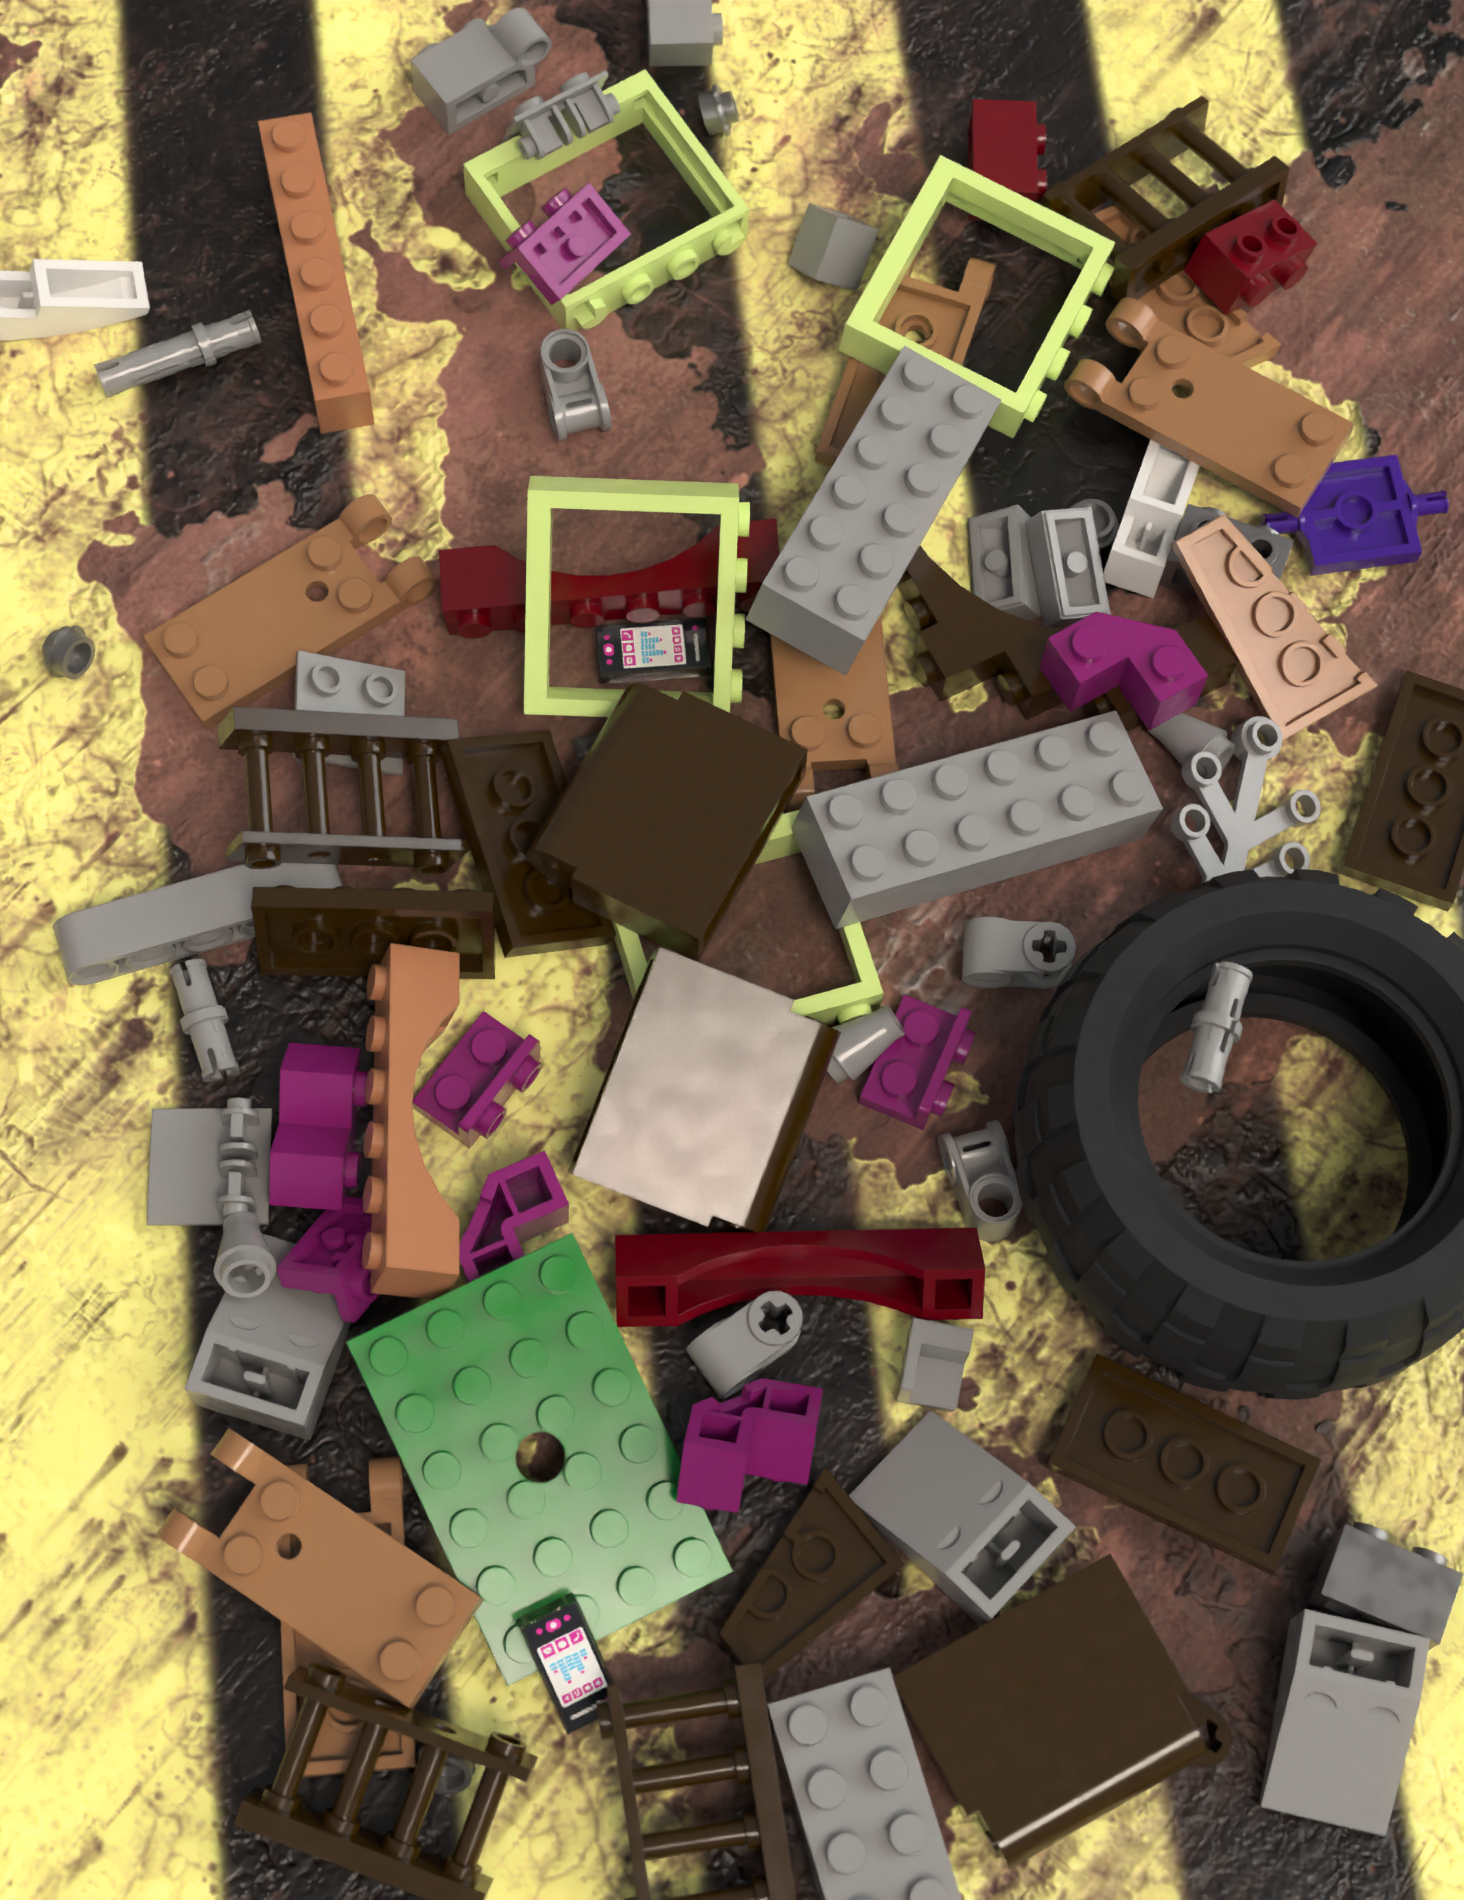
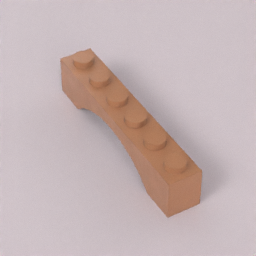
M305 113L258 121L264 160L289 273L320 434L374 425L370 388L312 114Z
M390 943L380 965L373 964L371 966L367 980V998L375 1000V1016H371L366 1032V1050L374 1052V1068L369 1070L365 1085L366 1104L373 1105V1122L370 1121L366 1129L364 1156L373 1160L372 1176L367 1178L363 1193L364 1213L372 1214L371 1232H367L363 1243L362 1267L363 1269L371 1270L370 1293L433 1300L448 1293L459 1276V1218L441 1196L424 1164L415 1135L412 1101L415 1075L421 1057L425 1050L444 1033L459 1006V953Z

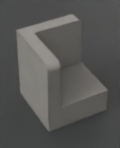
M809 203L789 258V265L815 280L856 290L859 287L879 229L852 215Z
M913 1318L908 1330L896 1402L954 1412L958 1406L964 1365L970 1354L974 1329Z

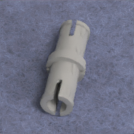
M205 959L185 961L187 970L184 971L181 964H176L170 968L169 974L174 981L184 1013L180 1023L183 1033L191 1036L201 1067L203 1081L214 1082L222 1080L224 1078L221 1071L225 1070L227 1076H233L239 1072L240 1068L235 1060L224 1026L229 1019L225 1007L217 1004L206 969Z
M1232 962L1214 963L1205 1001L1201 1011L1195 1012L1190 1026L1194 1036L1180 1081L1186 1087L1203 1093H1212L1213 1091L1218 1093L1221 1090L1229 1052H1231L1232 1045L1240 1040L1243 1030L1239 1020L1253 974L1247 968Z

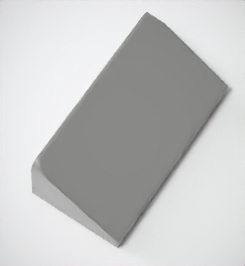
M1017 504L968 518L973 594L995 608L1021 619L1032 620L1040 618L1041 611L1026 533V521L1031 517Z
M1083 507L1040 511L1027 520L1026 533L1043 626L1053 628L1074 624L1094 612L1111 615L1092 508Z

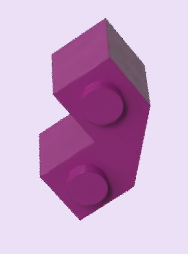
M1094 612L1049 637L1039 666L1070 712L1118 686L1149 731L1196 705L1208 678V674L1176 630L1101 612Z
M300 1043L288 1044L280 1068L279 1125L270 1150L269 1205L342 1211L348 1188H358L361 1153L353 1152L358 1106L367 1107L365 1102V1085L369 1072L360 1071V1048Z
M545 1150L488 1174L478 1205L459 1245V1274L464 1284L525 1256L520 1243L569 1223V1203Z
M761 1378L743 1385L742 1395L731 1400L719 1403L711 1397L693 1404L684 1440L676 1502L699 1506L707 1510H724L738 1513L746 1474L768 1478L775 1482H793L807 1485L823 1388Z

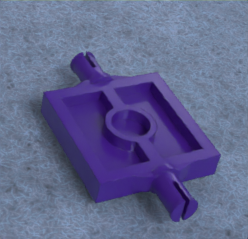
M1397 455L1332 463L1298 518L1287 512L1263 513L1260 518V525L1270 527L1279 534L1295 533L1303 545L1310 576L1417 562L1422 553L1416 529L1418 516L1446 514L1449 509V501L1446 498L1447 493L1445 490L1414 495L1403 479Z

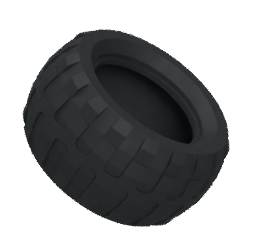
M1295 869L1292 874L1288 873L1284 877H1259L1254 870H1244L1212 877L1210 881L1201 883L1191 891L1181 895L1172 892L1144 906L1117 924L1114 931L1105 940L1085 952L1072 965L1042 1013L1024 1058L1013 1104L1012 1128L1015 1134L1018 1166L1016 1178L1019 1195L1029 1222L1032 1223L1033 1229H1037L1047 1250L1045 1257L1060 1285L1073 1301L1080 1299L1088 1311L1104 1325L1103 1333L1119 1347L1137 1358L1143 1354L1159 1365L1176 1371L1175 1378L1194 1386L1220 1392H1227L1229 1389L1257 1392L1258 1397L1299 1400L1316 1398L1323 1393L1364 1388L1384 1382L1405 1371L1416 1362L1428 1357L1464 1329V940L1459 935L1453 932L1447 938L1444 937L1430 924L1416 917L1414 914L1418 906L1400 895L1380 887L1376 893L1371 895L1361 890L1341 886L1338 874L1320 870ZM1223 961L1236 963L1247 968L1253 974L1240 1018H1267L1289 1022L1327 1037L1355 1057L1373 1075L1384 1090L1395 1110L1403 1132L1408 1159V1183L1405 1202L1393 1234L1382 1242L1363 1251L1328 1260L1295 1261L1263 1256L1242 1249L1205 1228L1188 1214L1162 1182L1150 1159L1140 1126L1138 1091L1141 1069L1148 1058L1164 1044L1178 1035L1191 1030L1190 1026L1195 1012L1201 1011L1205 1001L1214 963L1221 964Z

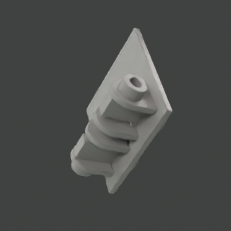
M605 70L591 78L587 72L578 74L560 86V94L546 101H543L541 96H536L519 105L513 111L515 117L505 128L506 134L501 144L521 134L522 138L517 140V145L526 160L532 157L540 160L546 155L562 148L563 144L567 146L573 142L568 125L575 136L581 139L586 136V129L588 133H591L612 123L614 115L620 112V106L612 93L604 95L601 90L609 75Z
M300 650L296 652L294 710L404 716L405 671ZM293 753V758H295V761L301 765L302 772L301 759L296 758L295 753ZM329 755L325 758V765L332 764L358 769L357 762L352 761L351 756ZM385 757V759L381 760V773L401 777L403 775V758Z
M231 1098L227 1100V1108L152 1109L147 1226L223 1225L225 1218L237 1211L250 1212L258 1218L260 1225H269L272 1108H251L252 1101L250 1099Z

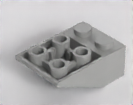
M263 1234L277 1267L296 1244ZM276 1269L275 1276L270 1282L269 1287L256 1297L237 1298L225 1291L206 1329L185 1390L194 1405L311 1440L351 1322L342 1321L334 1294L284 1288L281 1285Z
M931 1410L849 1495L865 1517L980 1627L990 1622L1076 1527L1029 1482Z
M1304 1609L1290 1619L1259 1807L1374 1835L1386 1836L1421 1701L1430 1638Z

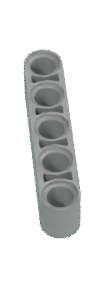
M281 863L280 866L271 869H251L242 864L65 915L53 924V930L67 981L73 985L94 984L255 938L251 910L253 887L290 885L296 888L333 889L342 886L337 866L333 864Z

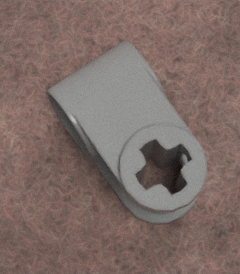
M558 329L551 332L541 345V382L546 395L550 422L557 442L565 441L567 434L599 427L603 432L611 430L612 421L606 393L598 379L589 344L585 337L571 329ZM559 360H570L575 362L576 365L570 368H561L554 363Z
M998 917L972 918L967 920L963 927L962 981L967 985L978 988H1055L1071 968V962L1076 950L1075 939L1069 929L1051 921H1011ZM1040 949H1051V956L1055 959L1054 962H1043V954L1040 952Z
M992 1120L986 1123L985 1129L952 1137L949 1132L940 1134L938 1136V1145L946 1176L954 1188L966 1227H977L979 1240L986 1242H998L1008 1237L1016 1225L1022 1201L1019 1195L1016 1174L1011 1163L1008 1142L1001 1124L998 1120ZM987 1198L997 1199L1005 1205L1008 1213L1001 1217L989 1216L980 1209L978 1202Z
M768 1291L758 1296L731 1317L723 1319L693 1340L686 1347L685 1351L719 1398L723 1400L743 1388V1385L756 1378L765 1367L791 1350L797 1343L803 1323L802 1310L798 1302L791 1295L781 1291ZM769 1312L774 1318L784 1314L787 1317L784 1328L785 1333L780 1335L775 1329H770L765 1333L762 1330L764 1313Z

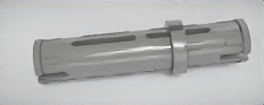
M246 310L203 326L202 322L191 325V331L180 334L177 337L94 364L106 398L205 363L206 367L217 364V358L240 349L262 344L251 311Z

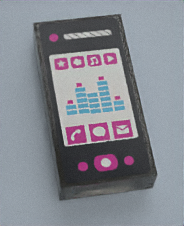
M707 617L595 626L599 684L707 677L712 674Z
M570 1592L515 1620L567 1735L598 1720L596 1701L608 1699L607 1685L614 1684L579 1602L573 1592Z

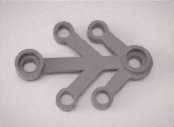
M1256 716L1239 724L1232 732L1231 742L1235 744L1233 753L1242 762L1233 808L1218 783L1222 774V767L1219 759L1214 754L1202 751L1191 756L1183 763L1182 777L1188 786L1195 789L1204 808L1197 804H1189L1175 811L1170 819V828L1174 836L1185 844L1203 878L1201 883L1210 881L1215 876L1234 871H1244L1248 850L1291 826L1302 827L1315 821L1320 814L1321 806L1317 796L1309 790H1299L1285 797L1279 808L1255 820L1267 761L1279 753L1282 745L1280 727L1266 717ZM1257 731L1264 737L1266 746L1259 741ZM1197 762L1206 768V779L1198 774L1196 769ZM1296 800L1303 804L1305 817L1297 812ZM1185 815H1189L1194 820L1196 825L1195 832L1186 826ZM1210 819L1224 843L1221 861L1205 835L1210 828ZM1289 842L1274 849L1270 855V861L1251 870H1254L1259 877H1284L1288 873L1292 874L1295 869H1308L1310 857L1303 845L1297 842ZM1286 852L1294 859V869H1291L1285 862Z

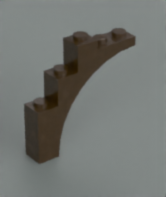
M920 545L897 585L906 601L904 608L907 618L914 630L918 632L914 656H912L911 662L920 683L924 687L931 686L941 702L998 675L997 681L1004 699L1011 706L1017 705L1025 720L1062 704L1063 701L1039 668L1048 638L1061 630L1036 625L990 605L960 586L927 555ZM1205 616L1171 628L1178 632L1208 674L1200 697L1227 685L1238 660L1210 617ZM1118 686L1085 704L1090 717L1116 710L1126 732L1144 724Z

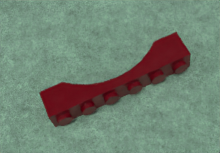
M777 519L750 521L749 537L738 536L737 558H747L748 561L746 593H735V609L740 608L745 612L750 611L763 581L780 555ZM720 524L700 542L677 556L642 570L615 575H573L552 571L550 626L571 624L579 628H591L608 620L628 619L636 623H646L654 621L662 615L684 614L694 618L712 615L717 609ZM496 545L439 550L442 614L450 635L459 634L465 638H481L489 635L491 631L510 629L525 633V561L517 559Z
M977 1227L615 1235L617 1327L679 1326L703 1313L730 1304L754 1300L768 1291H781L789 1295L833 1296L866 1301L895 1309L923 1320L983 1319L986 1268Z

